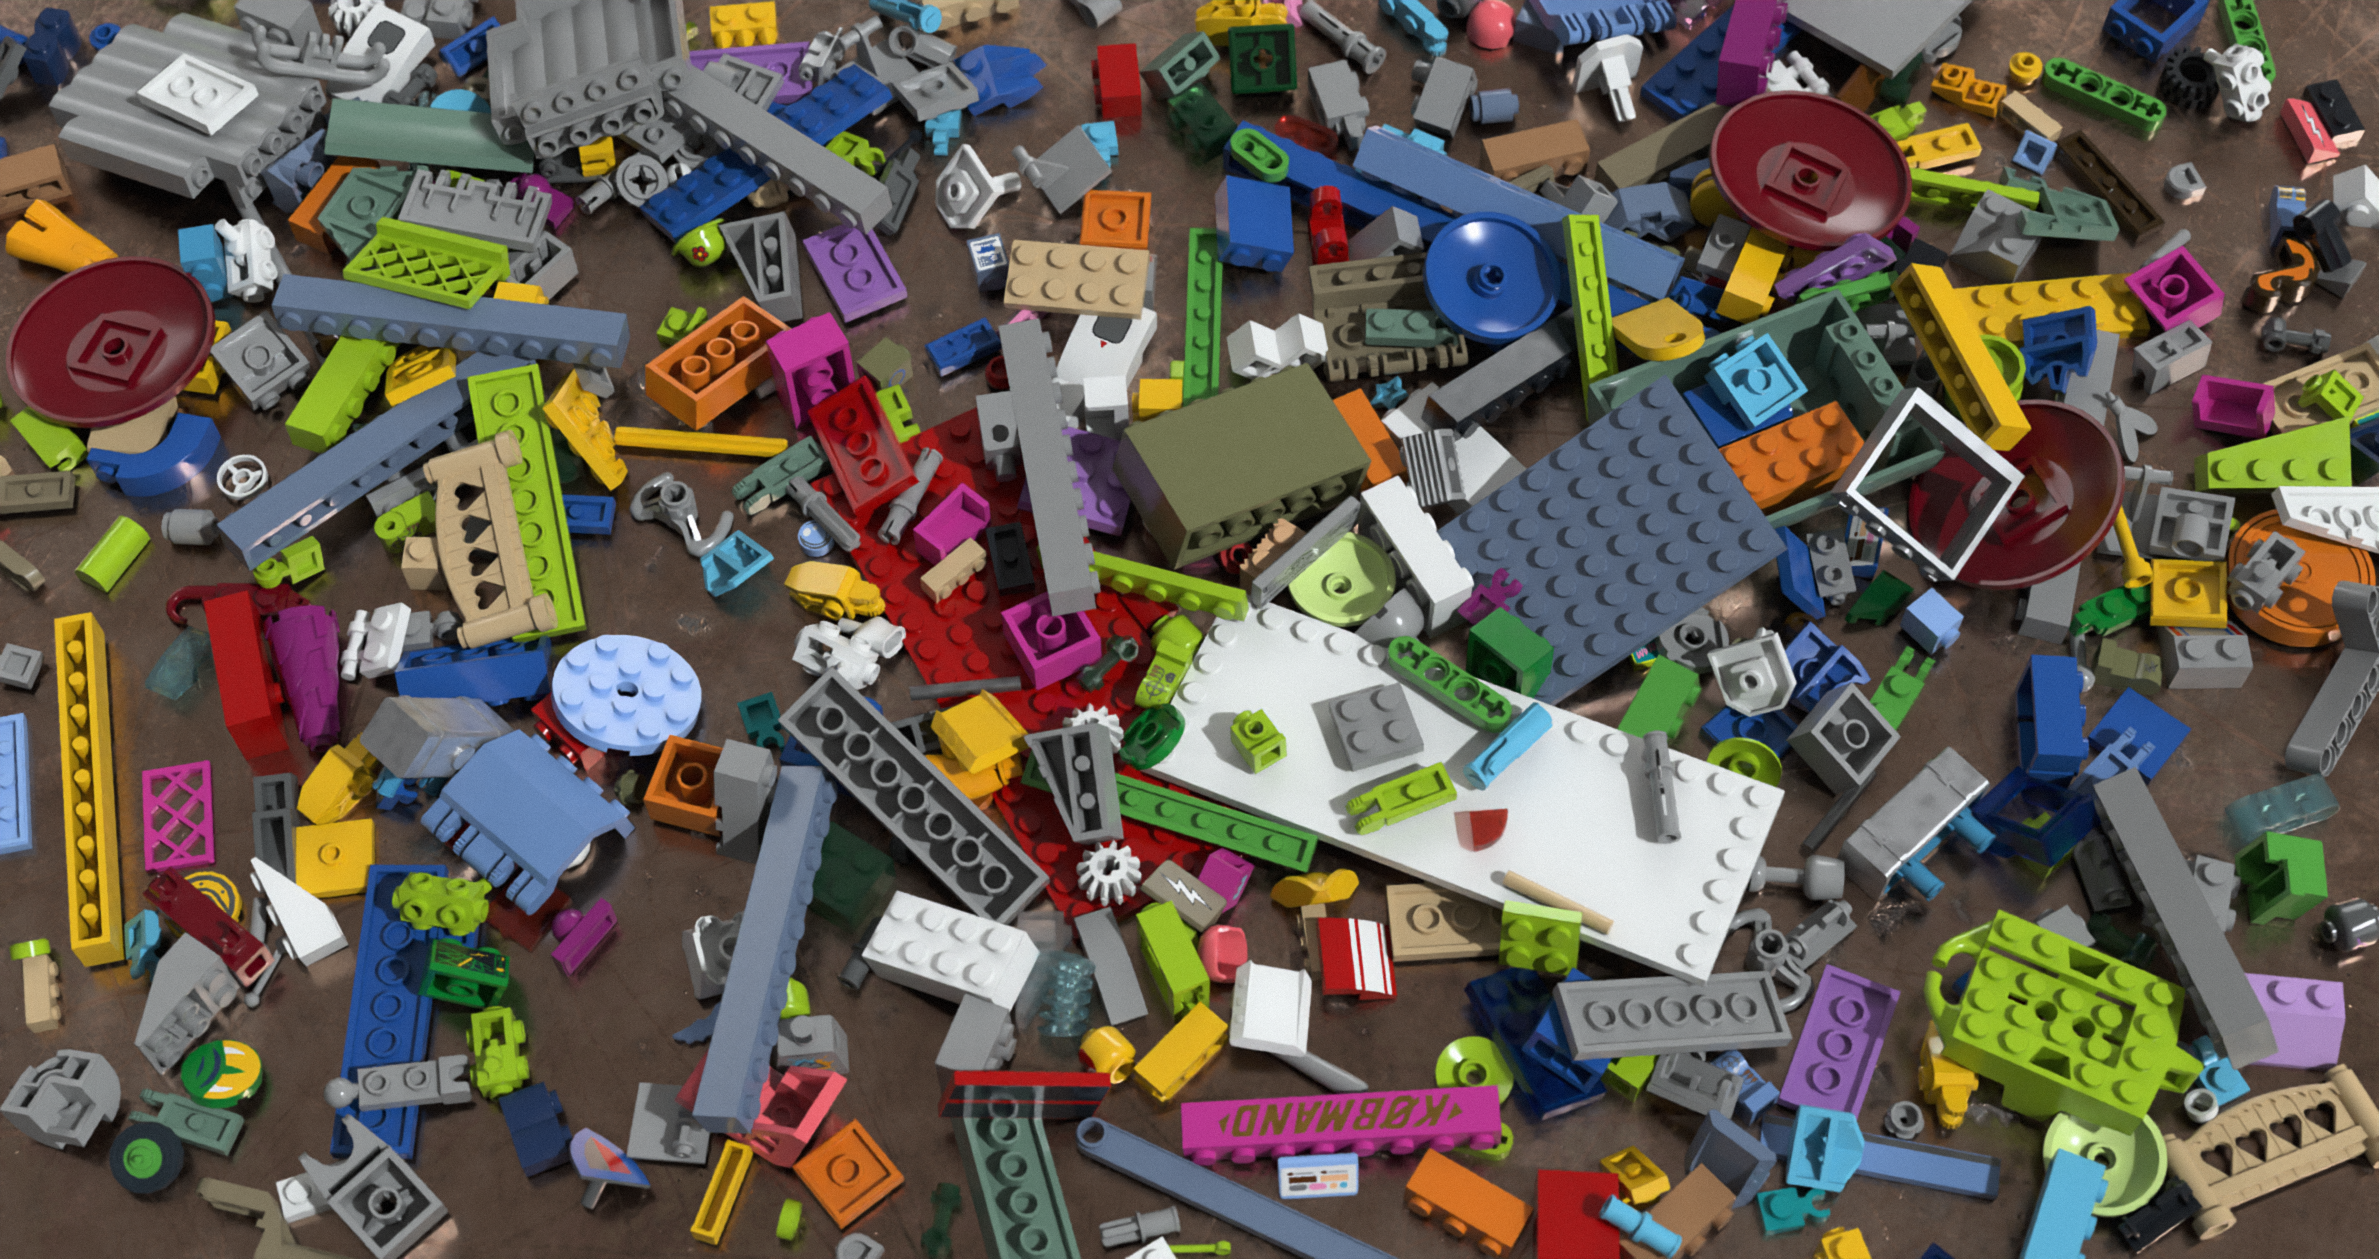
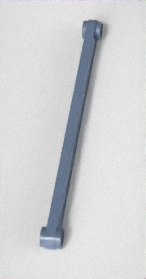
M1086 1118L1077 1126L1075 1132L1076 1146L1085 1156L1304 1259H1398L1109 1124L1100 1118ZM1089 1132H1098L1103 1136L1096 1143H1089L1083 1139Z

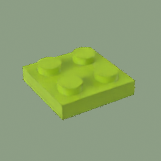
M1505 900L1502 913L1498 964L1567 975L1573 967L1577 969L1583 912Z

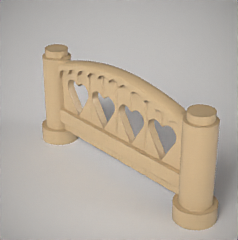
M511 429L495 434V439L431 458L428 463L423 464L424 474L429 484L436 483L438 486L435 507L437 546L448 587L465 618L463 626L457 628L458 640L464 649L468 647L474 649L536 629L545 632L558 626L557 614L549 595L544 593L534 596L507 472V468L522 464L521 448ZM466 484L484 489V492L468 509L464 511L458 509L460 499L455 496V490L459 485ZM474 517L492 522L473 543L465 542L467 532L462 529V522L465 518ZM479 549L499 555L481 575L472 576L471 570L474 564L469 562V554L473 550ZM486 582L506 588L487 609H479L480 597L475 592L478 584Z
M2340 1064L2324 1074L2327 1080L2326 1083L2284 1088L2243 1101L2218 1114L2183 1141L2179 1138L2177 1139L2174 1133L2163 1136L2167 1150L2166 1173L2168 1177L2172 1179L2177 1175L2180 1180L2184 1179L2192 1189L2194 1197L2203 1206V1208L2192 1215L2194 1218L2192 1226L2201 1240L2219 1235L2235 1224L2236 1219L2229 1208L2365 1153L2373 1168H2379V1110L2352 1069H2348L2345 1064ZM2320 1103L2329 1104L2334 1110V1134L2306 1119L2304 1110H2316ZM2286 1117L2295 1118L2300 1125L2299 1148L2273 1134L2269 1125L2271 1123L2282 1124ZM2251 1131L2261 1132L2265 1137V1162L2240 1149L2235 1143V1138H2248ZM2217 1145L2228 1147L2231 1152L2230 1176L2205 1163L2201 1158V1152H2213Z

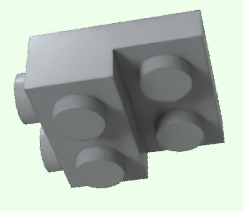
M405 0L401 14L430 28L432 37L457 39L465 34L467 27H471L473 20L472 8L474 2L479 0Z
M267 310L213 345L209 353L230 378L233 387L253 411L260 406L263 410L274 406L280 400L279 393L289 386L292 390L300 388L308 381L309 376L307 374L311 372L310 362L282 328H278L277 322Z
M2197 855L2194 861L2185 859L2223 933L2231 932L2235 923L2236 910L2229 909L2230 898L2235 899L2237 897L2241 884V877L2234 875L2235 864ZM2143 907L2141 925L2152 927L2146 916V909Z

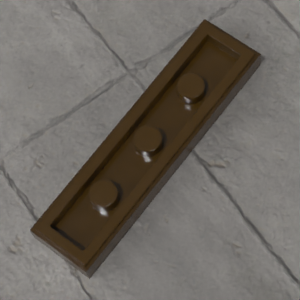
M2081 129L2055 142L2057 143L2056 156L2093 196L2107 201L2116 222L2136 243L2163 229L2165 221Z

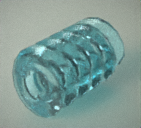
M1051 951L1048 956L1057 960L1058 965L1047 966L1046 971L1055 975L1056 980L1045 981L1043 986L1054 991L1053 995L1042 996L1041 999L1043 1003L1051 1006V1010L1039 1012V1016L1048 1020L1049 1025L1038 1026L1037 1030L1045 1035L1054 1037L1081 1035L1087 1029L1086 1023L1082 1020L1086 1019L1089 1015V1010L1084 1005L1091 1001V994L1087 990L1092 988L1094 980L1089 975L1095 972L1096 965L1093 961L1079 954L1066 951Z

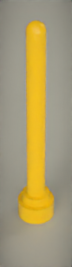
M2121 505L2113 524L2125 560L2122 565L2121 575L2125 587L2131 589L2139 588L2151 583L2154 580V575L2150 564L2145 562L2144 558L2139 557Z

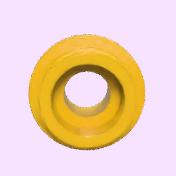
M2029 52L2017 53L2012 56L2009 62L2011 77L2023 84L2034 81L2040 76L2043 69L2041 60Z

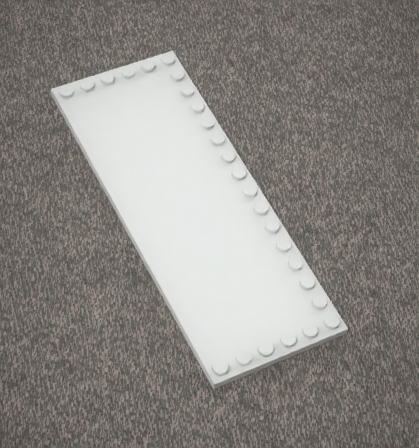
M1248 594L1246 595L1249 611L1244 622L1236 619L1224 620L1219 617L1215 618L1170 703L1183 714L1186 720L1184 733L1179 743L1165 759L1149 769L1140 771L1272 822L1319 837V840L1503 910L1505 900L1547 906L1504 885L1503 880L1510 870L1614 921L1608 935L1582 923L1580 940L1705 988L1779 810L1785 790L1668 748L1670 761L1675 765V774L1672 778L1681 839L1670 844L1659 843L1656 836L1657 829L1652 806L1650 781L1644 773L1647 759L1645 743L1642 738L1478 679L1510 702L1512 706L1511 723L1534 702L1539 703L1550 714L1553 725L1526 752L1502 771L1489 784L1486 790L1482 791L1474 787L1467 780L1463 773V767L1486 749L1501 732L1490 733L1394 671L1388 662L1389 648L1373 645L1355 633L1270 602L1262 609H1259L1251 602V595ZM1398 652V658L1400 659L1404 656L1411 658V654L1407 652L1405 654ZM1415 663V670H1417L1419 666L1417 663ZM1430 668L1425 671L1424 675L1431 681H1438L1445 676V673L1439 668ZM1400 682L1422 737L1424 751L1352 772L1329 711V702ZM1462 687L1458 688L1454 695L1459 700L1467 701L1471 700L1475 693L1470 688ZM1482 699V700H1481V703H1480V704H1482L1483 706H1484V699ZM1262 709L1279 733H1283L1286 737L1287 756L1255 774L1231 742L1230 727L1233 725L1235 717L1241 712L1250 710L1252 713H1255ZM1497 709L1494 713L1488 711V717L1490 718L1495 715L1501 717V710ZM1657 759L1659 779H1662L1660 759ZM1442 761L1457 791V800L1392 825L1386 826L1385 824L1378 831L1370 832L1369 834L1360 835L1357 833L1354 827L1357 821L1379 812V809L1375 805L1369 811L1351 816L1345 808L1348 801L1372 791L1373 787ZM1663 794L1662 802L1664 815H1667L1665 794Z

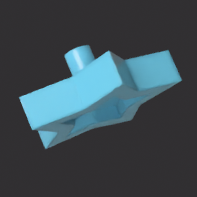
M1398 375L1387 384H1376L1377 394L1370 403L1373 409L1386 407L1390 410L1395 408L1399 401L1409 396L1401 388L1402 380Z

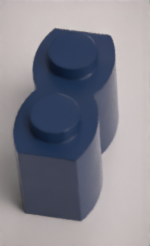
M46 7L35 21V33L28 38L24 45L27 49L23 59L36 83L58 86L68 75L70 69L69 61L80 49L81 36L68 10Z
M541 1082L499 1098L526 1177L571 1161L569 1145L573 1137L568 1124L560 1126L557 1114L564 1111L556 1089L548 1092L545 1082Z

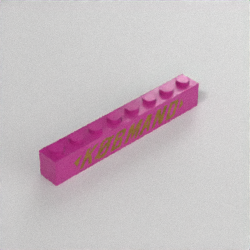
M1498 1085L1181 1103L1184 1158L1200 1166L1211 1165L1216 1160L1232 1159L1235 1163H1250L1255 1161V1158L1271 1157L1273 1160L1278 1161L1280 1157L1349 1152L1358 1154V1157H1365L1374 1154V1151L1390 1150L1393 1154L1401 1155L1412 1153L1414 1149L1431 1148L1436 1152H1447L1453 1150L1456 1146L1470 1145V1148L1474 1150H1486L1492 1148L1494 1144H1501L1502 1129Z

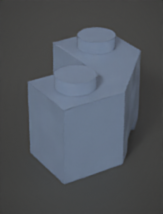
M1666 182L1620 188L1612 192L1611 194L1618 200V203L1604 222V224L1622 232L1627 230L1638 233L1637 238H1641L1649 232L1668 243L1695 226L1686 193Z

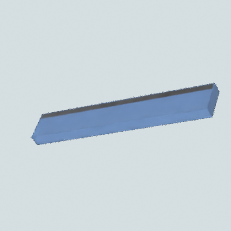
M1764 1114L1761 1120L1759 1142L1776 1153V1159L1787 1161L1788 1139L1794 1119ZM1861 1132L1865 1141L1861 1165L1853 1174L1995 1200L1998 1196L2001 1158Z

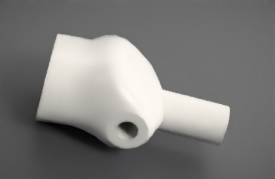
M879 616L873 617L864 623L841 618L837 625L841 628L840 632L869 641L872 644L870 650L884 658L894 656L902 648V640L906 637L904 627L895 626Z

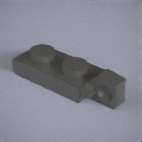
M912 148L898 153L896 158L891 159L886 165L879 181L888 187L893 208L875 226L888 236L898 231L919 182L916 178L917 175L913 171L920 155Z

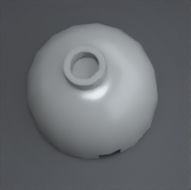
M1403 588L1386 602L1383 608L1375 615L1373 614L1355 634L1365 641L1383 648H1389L1390 643L1395 638L1401 636H1410L1419 641L1417 636L1424 627L1422 608L1411 593H1408Z

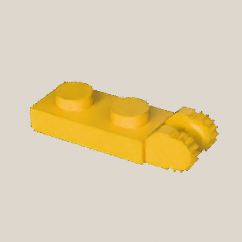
M1968 123L1910 136L1906 140L1897 142L1904 155L1909 153L1910 157H1906L1910 168L1928 169L1980 156L1982 150Z

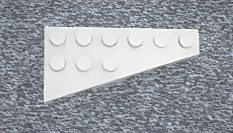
M2279 486L2271 494L2282 525L2379 554V487Z

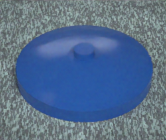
M1470 213L1448 223L1437 234L1430 245L1423 265L1424 289L1436 314L1455 332L1477 342L1487 344L1516 342L1547 321L1557 304L1560 294V269L1549 244L1530 225L1502 213Z

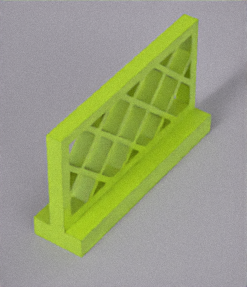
M382 217L376 223V236L343 269V277L346 280L466 309H471L495 280L504 282L510 276L508 249L505 245L387 217ZM400 260L401 262L400 264L391 265L387 267H384L382 265L385 263L394 262ZM372 266H376V267H377V269L370 270V271H362V270H361V269H363V268L372 267ZM427 268L432 269V271L425 272L416 275L414 273V271L423 270ZM407 273L408 277H403L399 279L391 278L392 276L401 275ZM460 275L463 276V279L446 282L445 280ZM434 281H438L440 283L438 285H433L429 287L421 285ZM470 288L467 295L453 293Z

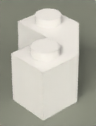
M2362 165L2334 175L2333 203L2338 207L2342 218L2350 226L2379 229V179L2366 165Z
M1299 313L1275 331L1250 320L1226 337L1232 372L1252 380L1257 377L1266 378L1271 376V374L1279 373L1285 367H1296L1308 363L1313 370L1325 361V353L1328 351L1323 324Z

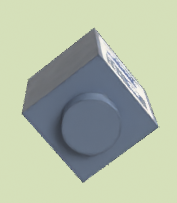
M1000 233L967 240L968 259L978 291L998 290L1006 286L1009 260Z

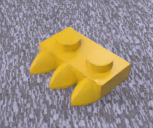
M775 1L710 7L711 35L717 49L730 48L733 38H735L739 47L752 46L756 36L761 45L775 44L777 39Z

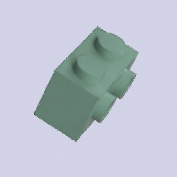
M1204 31L1183 34L1139 73L1156 99L1170 98L1174 100L1187 91V87L1194 81L1204 77L1210 71L1209 68L1218 62L1221 57Z

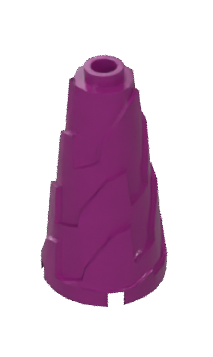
M317 605L291 607L278 611L279 621L273 623L271 615L264 621L265 640L269 643L274 666L281 680L285 697L292 710L300 741L305 746L310 747L312 752H325L339 739L338 733H340L337 699L339 688L337 666L339 656L338 633L340 630L337 613L331 608L328 616L325 613V607Z

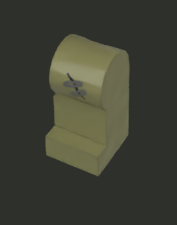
M2102 638L2093 654L2091 669L2095 676L2094 684L2120 690H2126L2130 687L2143 695H2152L2160 691L2164 668L2162 658L2150 653H2136V651L2117 647V641Z

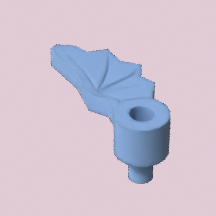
M721 1002L716 1004L711 1015L706 1019H697L689 1027L673 1034V1039L679 1042L686 1041L689 1045L697 1041L705 1043L706 1039L713 1035Z

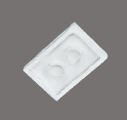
M185 53L136 92L142 104L209 135H213L222 128L224 124L259 95L254 84Z

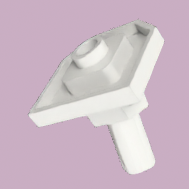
M1627 34L1596 42L1578 56L1572 84L1575 93L1600 87L1604 95L1609 94L1618 122L1629 121L1635 118L1636 115L1628 87L1632 85L1631 78L1637 77L1643 51L1640 40Z
M962 144L936 180L935 205L950 228L974 229L999 195L1021 189L1020 176L1018 173H1007L991 177L972 147L968 144Z
M1764 627L1756 630L1753 639L1714 649L1707 653L1726 705L1748 717L1784 708L1797 684L1778 632L1774 633L1772 630H1766Z

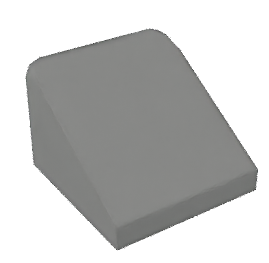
M2352 260L2346 266L2332 272L2323 273L2321 269L2316 283L2344 298L2360 278L2367 263Z

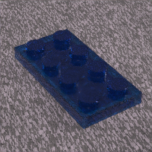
M1513 967L1470 981L1464 988L1466 995L1539 1121L1600 1100L1608 1092L1601 1079H1599L1586 1094L1521 1050L1552 998L1536 970Z

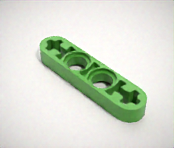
M2218 0V8L2230 46L2236 43L2260 51L2264 57V64L2261 65L2263 77L2272 85L2276 76V70L2254 1ZM2243 21L2251 29L2242 30L2235 25V22Z
M2052 58L2046 63L2041 79L2045 87L2141 130L2155 131L2159 129L2166 116V106L2160 100L2067 59ZM2056 72L2061 73L2060 76H2055ZM2072 78L2075 79L2074 84L2071 83ZM2080 84H2092L2093 86H2095L2097 91H2084L2080 87ZM2115 96L2122 97L2126 100L2127 105H2116L2111 101V98ZM2133 105L2137 106L2135 111L2132 110ZM2148 112H2150V113H2152L2153 115H2152L2151 117H2149V116H2147L2146 114H2147Z
M1401 636L1395 638L1390 643L1388 662L1394 671L1485 731L1499 733L1510 725L1512 706L1504 696L1415 638ZM1407 651L1411 652V658L1409 656H1404L1402 659L1398 658V652L1405 654ZM1415 663L1419 665L1417 670H1415ZM1430 668H1439L1445 673V676L1441 680L1431 681L1425 677L1424 673ZM1467 687L1474 691L1475 696L1471 700L1462 701L1455 697L1454 692L1458 688ZM1482 699H1484V706L1480 704ZM1497 709L1501 710V717L1498 715L1492 718L1488 717V711L1494 713Z

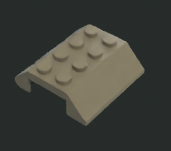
M1427 252L1309 266L1313 320L1322 323L1324 327L1328 351L1325 353V361L1322 363L1324 375L1329 382L1344 380L1345 376L1348 379H1357L1359 372H1367L1370 377L1379 376V372L1383 375L1413 372L1414 367L1418 371L1426 370L1427 364L1435 363L1439 368H1446L1448 363L1452 367L1468 364L1463 334L1459 335L1456 346L1453 343H1448V346L1440 344L1434 347L1365 344L1366 308L1434 311L1427 298L1423 283V265Z

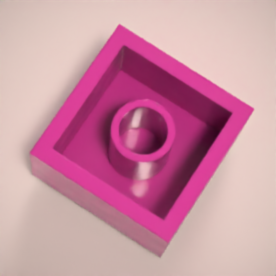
M1048 591L1001 612L1003 633L1036 691L1102 660L1101 639L1086 613L1080 611L1052 616Z

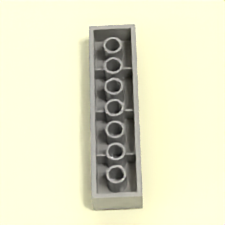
M832 666L778 719L781 727L821 766H824L834 779L974 915L1008 926L1050 883L1049 876Z
M2131 768L2094 784L2093 787L2098 799L2092 801V804L2099 817L2098 821L2106 838L2111 841L2122 869L2126 870L2136 897L2142 901L2146 909V916L2153 930L2157 931L2161 939V945L2170 963L2173 962L2178 972L2179 981L2182 987L2186 989L2185 993L2190 995L2194 1004V1010L2202 1026H2206L2211 1037L2210 1041L2219 1059L2222 1060L2227 1057L2233 1070L2278 1053L2279 1050L2269 1019L2137 768Z

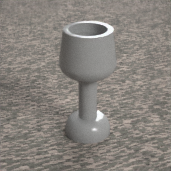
M1759 855L1748 882L1749 892L1760 891L1765 886V881L1803 884V892L1811 900L1842 898L1844 888V860L1812 855L1806 859L1803 869L1766 866L1765 859Z

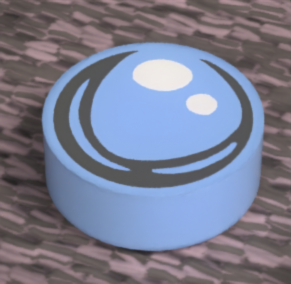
M815 520L805 523L798 532L800 548L809 556L820 557L826 555L834 546L835 540Z

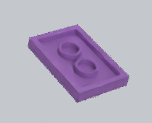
M841 224L803 240L806 253L845 323L907 298V290L873 229L865 235L856 228L850 229Z
M1855 234L1847 238L1844 245L1834 251H1826L1817 255L1813 263L1804 268L1789 271L1784 275L1783 280L1774 285L1780 297L1795 304L1799 295L1807 289L1832 287L1837 282L1845 279H1850L1851 281L1864 279L1867 275L1879 271L1897 259L1892 248L1869 234Z

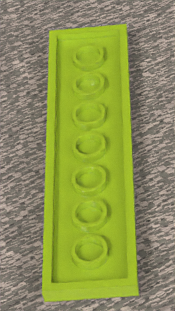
M532 364L467 377L478 444L495 439V434L509 429L514 432L522 452V464L507 468L533 594L537 596L547 593L553 602L558 619V626L555 629L545 632L536 629L513 636L512 640L513 642H528L538 640L541 636L548 635V637L587 630L550 424L546 420L545 412L542 409L546 401L538 364Z

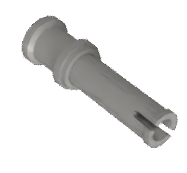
M1309 0L1303 5L1300 10V17L1339 45L1346 58H1353L1360 63L1364 72L1367 74L1374 73L1383 64L1386 57L1385 49L1380 46L1376 47L1366 40V35L1363 32H1353L1337 18L1316 4L1314 0Z

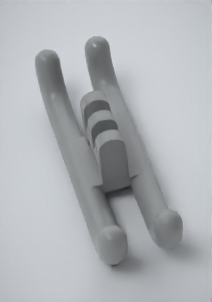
M256 25L252 31V42L256 48V58L260 66L270 72L358 85H371L381 81L390 70V62L383 58L386 47L381 42L375 43L371 51L366 55H352L341 53L343 37L338 35L334 36L330 46L329 34L321 33L318 44H316V32L308 31L303 47L268 42L266 40L267 30L263 25ZM272 57L300 60L301 63L276 60ZM376 65L373 70L368 72L337 68V66L363 69Z

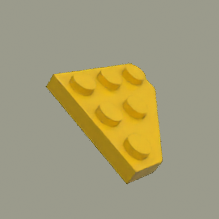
M572 369L562 377L542 409L545 412V418L554 429H559L568 439L567 442L572 452L578 457L582 456L589 464L593 477L612 491L623 482L628 470L624 461L620 458L616 460L614 456L613 446L616 445L608 422L605 420L600 422L597 408L601 405L597 395L582 389L575 369Z

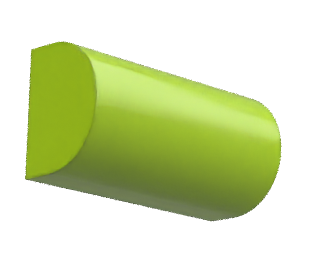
M120 515L74 572L78 579L108 593L151 538L135 521Z

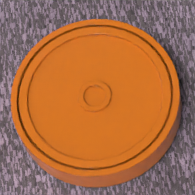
M2277 509L2261 513L2247 521L2236 533L2225 553L2224 562H2227V578L2239 562L2244 565L2248 563L2250 558L2247 557V554L2257 540L2261 539L2265 542L2274 531L2283 537L2293 540L2298 547L2306 552L2299 562V565L2303 567L2302 572L2291 585L2283 582L2279 589L2284 592L2271 609L2264 605L2258 613L2252 609L2248 611L2241 610L2233 604L2231 595L2227 593V602L2237 617L2259 635L2288 646L2316 647L2342 638L2332 608L2333 591L2337 583L2342 580L2376 585L2375 570L2368 551L2282 525ZM2227 581V590L2231 585L2229 581Z

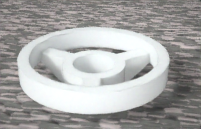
M237 455L228 459L222 464L217 473V484L221 492L226 497L234 500H246L258 495L268 481V471L264 463L252 455ZM250 461L258 464L262 470L255 472L246 468L238 470L233 465L238 462ZM227 469L233 474L232 482L235 486L233 493L227 491L222 485V478ZM249 477L247 482L238 483L241 478ZM261 479L260 483L254 489H252L255 486L256 482Z

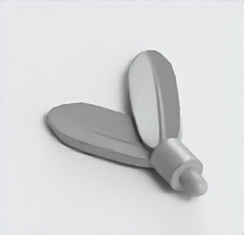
M2107 391L2105 394L2108 399L2106 404L2112 413L2116 415V427L2122 454L2128 462H2135L2139 450L2136 432L2144 435L2155 434L2158 429L2157 424L2147 414L2126 407L2118 395H2113L2111 391Z

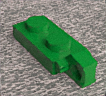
M2124 584L2087 600L2078 608L2080 612L2073 616L2069 631L2074 637H2078L2094 630L2103 637L2149 617L2150 587L2145 585L2131 589L2125 587Z

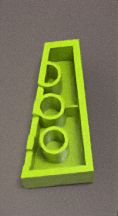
M2349 416L2194 458L2195 491L2201 493H2273L2279 486L2352 487Z

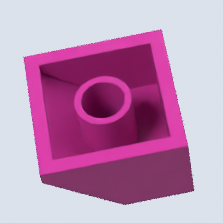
M2183 245L2124 279L2125 285L2164 331H2168L2188 320H2191L2200 328L2221 316L2224 292Z

